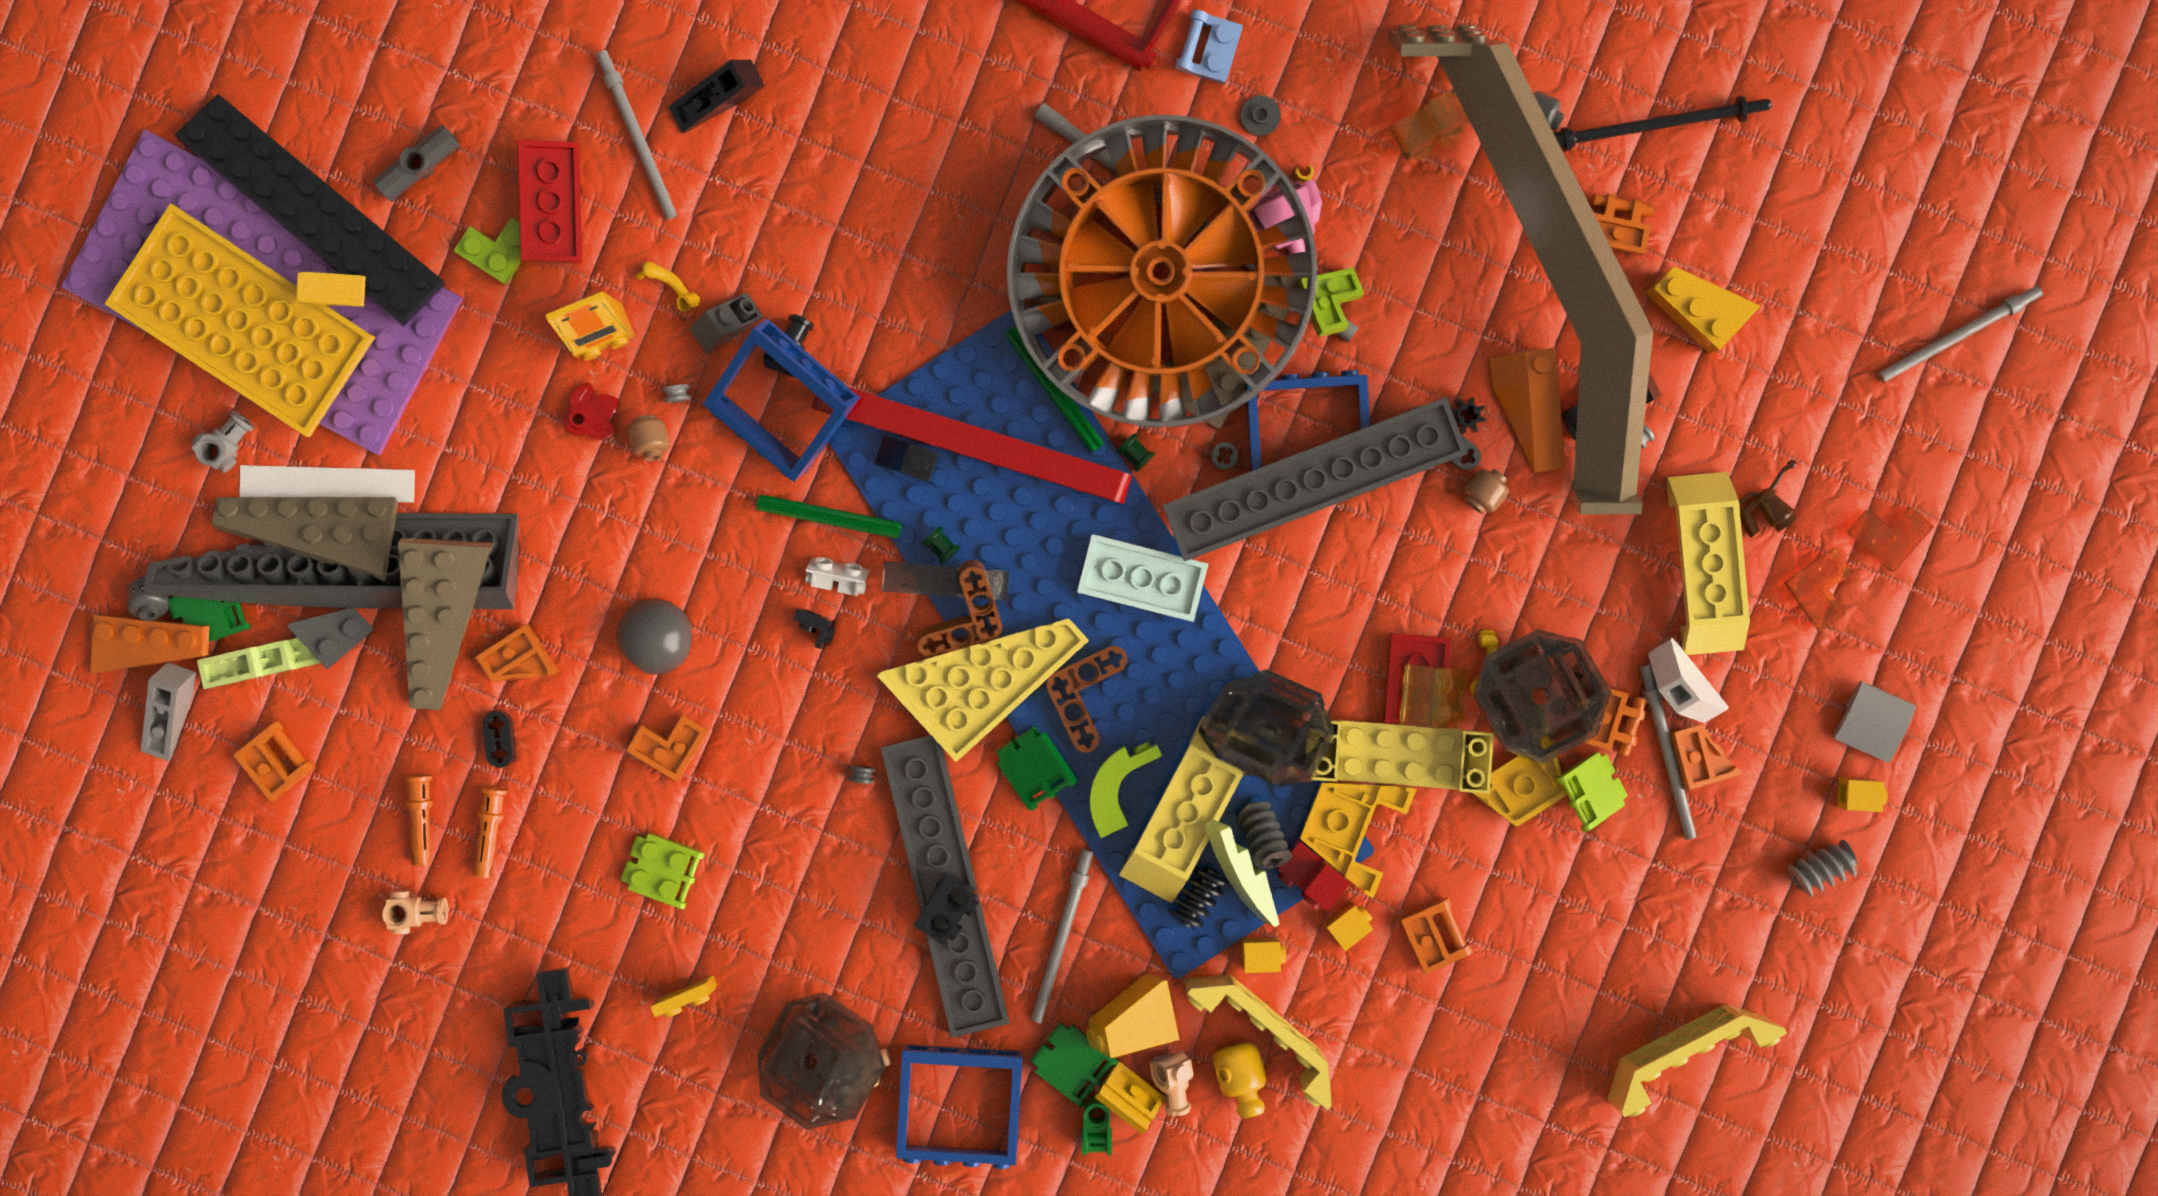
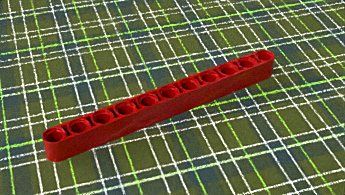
M850 388L860 399L845 418L847 420L1120 504L1125 502L1133 476L1131 474ZM815 395L812 408L832 414L834 410Z

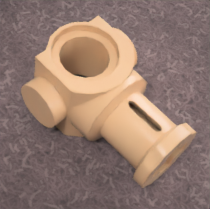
M409 890L391 891L390 898L386 899L382 917L387 924V930H391V934L410 933V927H420L422 922H438L440 925H445L447 923L449 907L446 898H439L438 901H423L421 897L409 895ZM397 905L405 910L404 919L397 917L395 913Z
M1181 1051L1171 1052L1165 1056H1156L1149 1063L1152 1080L1160 1091L1165 1093L1167 1103L1164 1108L1165 1114L1168 1116H1182L1189 1113L1191 1104L1187 1101L1185 1090L1189 1087L1188 1081L1193 1078L1191 1059L1187 1058Z

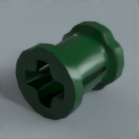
M1134 433L1116 452L1123 454L1135 466L1134 470L1138 472L1155 456V453L1153 451L1149 452L1137 440L1138 436Z
M941 526L936 528L921 543L924 547L928 546L940 559L939 563L941 565H944L961 548L958 544L954 545L943 533Z

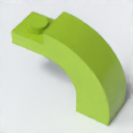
M1149 741L1133 748L1134 754L1130 756L1125 745L1112 752L1098 768L1091 786L1090 807L1094 824L1101 838L1128 826V822L1118 802L1119 786L1129 772L1162 756L1157 743L1150 745Z

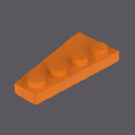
M103 614L93 615L90 674L208 656L210 626L160 620L145 621L139 618Z

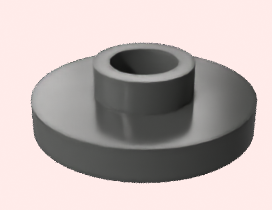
M1255 96L1244 104L1240 118L1242 126L1248 133L1262 137L1271 134L1277 128L1281 114L1274 100L1266 96Z

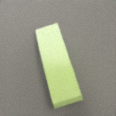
M298 638L197 660L203 689L321 663Z
M1216 820L1205 824L1218 862L1240 899L1258 919L1274 927L1279 925L1265 871L1253 866L1248 849L1234 842L1230 826Z

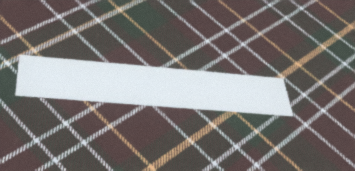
M240 465L239 497H395L398 502L414 503L415 470Z

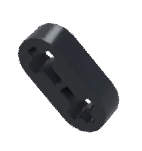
M504 711L491 712L483 720L486 758L490 765L502 768L513 763L516 758L514 725L512 717ZM496 716H498L499 721H504L505 727L500 728L499 738L497 728H492L491 722L496 721ZM499 741H501L502 750L508 752V756L503 758V762H501L500 757H495L494 752L500 748Z

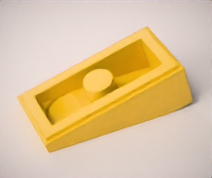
M298 272L296 300L306 305L364 307L366 277Z

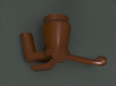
M1795 460L1787 462V465L1780 470L1769 488L1761 492H1750L1739 500L1740 504H1742L1753 495L1759 496L1740 511V518L1750 538L1760 531L1751 513L1758 506H1760L1769 526L1775 528L1777 532H1780L1797 519L1794 509L1775 494V488L1785 472L1790 468L1794 469L1797 462Z

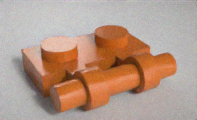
M1595 193L1592 205L1603 207V214L1594 213L1611 249L1640 256L1645 255L1651 225L1640 223L1641 216L1651 218L1654 206L1644 204L1643 200L1633 199V201L1617 198L1615 194L1607 193L1605 196ZM1615 210L1629 213V220L1613 217Z
M1597 685L1580 742L1611 751L1614 740L1621 742L1618 753L1629 757L1632 746H1636L1638 737L1635 736L1640 720L1644 721L1646 712L1643 710L1646 699L1635 696L1632 707L1625 706L1629 694ZM1622 715L1629 716L1624 733L1618 732Z

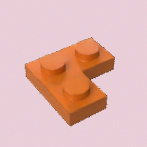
M686 715L681 716L668 739L645 725H641L626 752L678 782L708 734L709 729Z

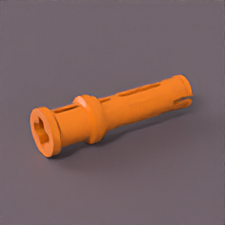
M431 774L404 776V781L408 782V800L405 802V806L410 810L412 866L432 864L429 809L433 805L429 789V781L432 780Z
M481 786L480 792L483 793L481 809L477 811L480 828L472 875L478 878H492L498 825L504 819V814L502 813L504 795H507L508 789L498 786Z

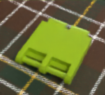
M1599 752L1592 753L1556 778L1558 784L1563 785L1570 799L1568 802L1570 808L1575 809L1582 823L1580 828L1583 833L1592 830L1625 806L1623 799L1628 795L1619 777H1616V779L1611 777L1616 771L1607 753L1604 755H1600Z
M651 832L648 833L647 837L636 835L630 856L639 860L638 862L627 860L620 880L629 884L628 890L680 909H685L687 904L684 902L690 884L695 882L694 873L699 860L703 859L705 853ZM693 856L694 859L688 874H685L690 858ZM682 881H684L685 883L680 894L679 899H676Z

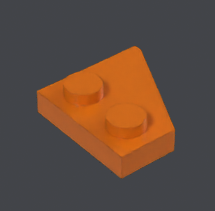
M1695 724L1669 732L1685 790L1696 789L1742 775L1741 770L1737 766H1733L1724 755L1725 751L1719 744L1712 741L1711 735L1702 724Z

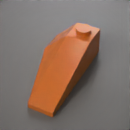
M1555 347L1488 359L1492 390L1496 398L1499 399L1506 413L1505 416L1508 422L1511 423L1533 472L1564 469L1559 376Z

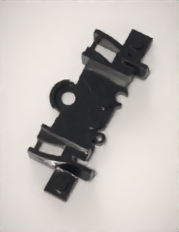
M569 967L539 971L536 973L540 1000L516 1001L503 1009L509 1047H517L521 1075L516 1076L514 1074L505 1082L502 1089V1101L506 1110L511 1115L517 1118H527L530 1143L524 1148L530 1187L567 1182L569 1196H602L598 1168L609 1167L612 1164V1157L616 1153V1147L606 1146L598 1148L597 1137L599 1132L598 1130L593 1131L597 1122L589 1123L583 1118L584 1111H591L594 1108V1105L588 1101L584 1070L579 1067L588 1061L589 1053L583 1048L575 1050V1047L580 1042L579 1034L583 1032V1026H580L579 1017L564 1019V1016L567 1014L566 1012L592 1008L594 1000L587 998L573 999ZM533 1010L542 1011L544 1026H513L512 1013ZM578 1055H581L583 1060L579 1059ZM523 1087L529 1088L534 1095L533 1101L527 1105L521 1104L516 1097L517 1091ZM563 1153L564 1166L540 1171L535 1174L534 1162L536 1160Z

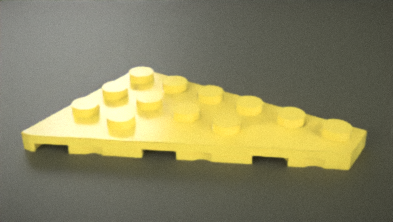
M1068 618L886 670L877 676L954 761L957 762L1089 640Z

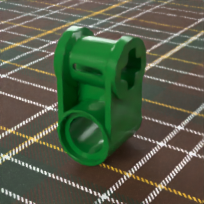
M1091 1096L1086 1100L1083 1107L1082 1156H1086L1087 1153H1106L1107 1156H1112L1110 1109L1098 1101L1095 1096ZM1099 1107L1105 1113L1103 1116L1095 1118L1089 1114V1111L1092 1108Z

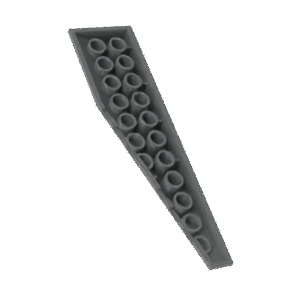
M397 513L385 581L365 572L360 574L351 571L349 567L339 564L331 565L290 552L289 549L280 546L275 548L265 543L250 546L247 543L237 545L234 550L219 552L218 550L208 551L200 557L191 558L188 555L149 563L143 591L145 593L269 605L403 609L398 542L401 538L494 543L485 566L486 569L480 582L473 609H514L518 585L519 516L518 514Z

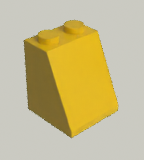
M1152 974L1141 976L1088 1020L1090 1029L1086 1031L1090 1047H1094V1050L1109 1058L1179 1040L1167 980Z

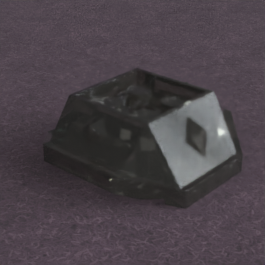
M1537 629L1483 658L1473 697L1503 750L1544 764L1598 735L1612 692L1581 639L1565 637ZM1535 690L1542 692L1546 698L1545 704H1537L1532 698V692Z
M1267 669L1254 673V676L1240 678L1225 684L1200 723L1198 731L1219 761L1240 770L1244 776H1254L1278 788L1293 783L1310 782L1333 742L1335 735L1330 718L1324 708L1325 704L1321 693Z
M818 993L787 1002L758 1052L760 1097L807 1130L856 1119L885 1068L873 1025L827 993ZM813 1053L817 1057L815 1068L812 1067L810 1062Z

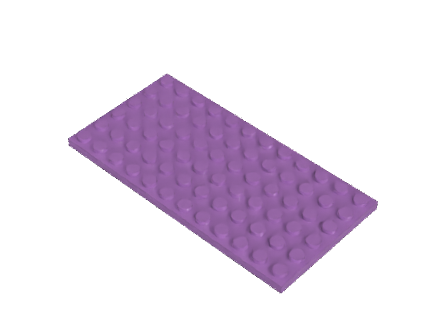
M144 129L61 287L141 329L105 305V302L170 203L182 209L296 285L298 272L339 273L202 159ZM442 287L404 327L366 296H364V307L329 306L375 336V339L319 424L363 448L381 455L455 316L463 297Z

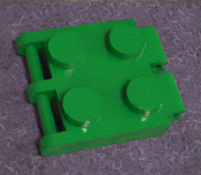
M178 596L169 598V611L173 620L182 618V623L210 626L209 643L251 629L250 623L245 621L240 606L241 602Z
M1035 726L996 751L1001 759L997 763L1030 811L1038 807L1037 804L1046 798L1052 799L1057 796V792L1067 785L1073 786L1077 783L1075 775L1047 733L1040 734ZM1061 778L1064 779V781H1062L1061 783L1057 784L1056 786H1053V783L1057 782ZM1042 790L1044 791V793L1038 796L1037 798H1033V796L1037 793L1041 792Z
M1059 1022L1047 1037V1040L1054 1045L1053 1048L1043 1043L1031 1058V1062L1037 1066L1035 1073L1082 1108L1086 1103L1084 1101L1095 1086H1100L1102 1083L1101 1078L1111 1065L1115 1066L1119 1060L1116 1057L1109 1058L1094 1050V1047H1090L1087 1034L1073 1023L1067 1027L1062 1022ZM1106 1059L1107 1062L1105 1063V1065L1101 1068V1070L1098 1072V1074L1095 1075V1074H1094L1095 1071H1096V1070L1098 1069V1067L1102 1064V1062ZM1088 1080L1091 1081L1090 1084L1087 1086V1088L1083 1091V1093H1082V1094L1080 1095V1097H1079L1077 1094H1078V1093L1080 1092V1090L1084 1087V1085L1088 1082Z

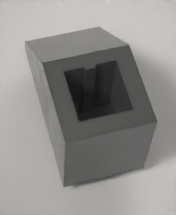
M746 292L705 311L689 330L707 354L728 344L764 316Z

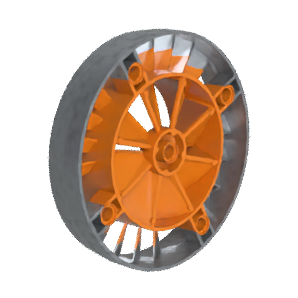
M1150 115L1122 120L1086 135L1060 154L1040 175L1019 211L1011 236L1007 263L1008 293L1017 329L1027 350L1045 375L1066 395L1102 416L1127 424L1156 428L1181 427L1217 418L1246 403L1268 386L1290 360L1304 335L1312 312L1317 281L1316 248L1307 212L1295 188L1278 165L1259 147L1243 136L1206 120L1178 115ZM1166 135H1178L1175 169L1166 168ZM1142 138L1147 169L1140 171L1137 168L1131 143L1132 139ZM1202 139L1213 142L1214 145L1201 176L1193 173ZM1108 149L1120 178L1101 187L1082 168L1081 164L1097 153ZM1238 153L1250 161L1251 164L1224 189L1218 185V182L1235 154ZM1075 177L1085 179V185L1080 191L1070 190V182ZM1250 178L1257 179L1260 182V188L1254 193L1246 192L1243 189L1244 182ZM1058 186L1080 208L1073 220L1046 204ZM1276 186L1291 207L1294 216L1257 233L1247 213ZM1162 191V240H1158L1154 192ZM1217 207L1223 209L1185 249H1182ZM1107 216L1139 249L1137 253L1101 227L1099 223ZM1037 228L1064 238L1063 246L1031 237L1033 229ZM1299 239L1304 241V252L1263 259L1262 249ZM1025 263L1059 266V273H1024ZM1255 264L1254 271L1193 272L1192 270ZM1159 265H1166L1170 268V274L1165 280L1154 278V270ZM1079 272H1130L1131 274L1129 278L1078 287ZM1265 276H1308L1307 289L1265 285ZM1187 292L1235 333L1225 337L1184 294ZM1062 294L1063 300L1027 309L1026 299ZM1140 294L1143 297L1107 348L1097 336ZM1261 302L1301 313L1298 326L1260 312ZM1161 304H1166L1174 367L1160 365ZM1071 319L1077 332L1048 359L1040 346L1036 334ZM1251 328L1286 348L1274 366L1245 338ZM1070 351H1078L1081 357L1078 365L1074 367L1067 366L1065 362L1066 355ZM1246 353L1252 354L1256 359L1255 365L1249 370H1244L1238 365L1240 356ZM1102 355L1110 363L1090 396L1087 397L1075 389L1071 383L1093 361ZM1222 359L1251 387L1248 391L1221 406L1205 370ZM1127 371H1130L1134 374L1123 412L1121 413L1113 410ZM1185 375L1188 377L1196 415L1188 417L1185 414L1180 376ZM1153 377L1160 378L1159 419L1149 418Z

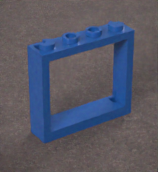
M766 319L752 329L703 405L716 418L729 426L738 437L744 439L756 449L760 456L766 458L784 476L795 482L810 469L860 397L769 319ZM757 345L834 410L800 458L725 395Z
M1359 370L1341 371V376L1329 377V372L1311 373V378L1299 379V374L1281 375V380H1273L1262 390L1278 391L1357 386L1359 430L1370 426L1367 375H1359ZM1247 383L1245 385V392L1251 388ZM1257 395L1246 402L1250 472L1261 468Z
M905 1044L902 1050L896 1158L903 1159V1162L910 1164L920 1163L921 1160H933L935 1165H949L950 1162H962V1165L966 1167H979L980 1163L992 1164V1167L997 1169H1008L1010 1165H1016L1023 1051ZM911 1064L1012 1069L1008 1151L907 1145Z

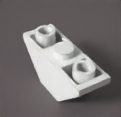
M1673 638L1648 653L1658 690L1677 714L1705 723L1728 710L1729 706Z

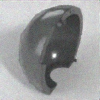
M657 598L642 600L628 608L619 620L616 642L625 656L643 672L650 675L669 673L682 665L690 654L693 638L691 622L683 610L670 601Z

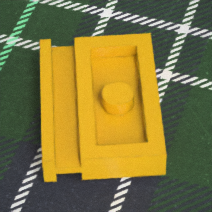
M714 976L708 977L659 998L650 1006L654 1017L664 1014L665 1018H669L682 1012L681 1006L692 1003L694 1007L710 1000L709 995L718 987Z
M1120 1061L1113 1066L1101 1089L1095 1095L1098 1101L1141 1134L1147 1131L1150 1122L1154 1119L1166 1097Z

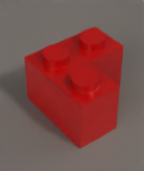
M1297 838L1288 849L1292 853L1291 860L1285 865L1276 868L1280 871L1277 877L1289 887H1292L1294 883L1303 891L1301 896L1317 911L1320 907L1329 911L1350 885V882L1342 873Z

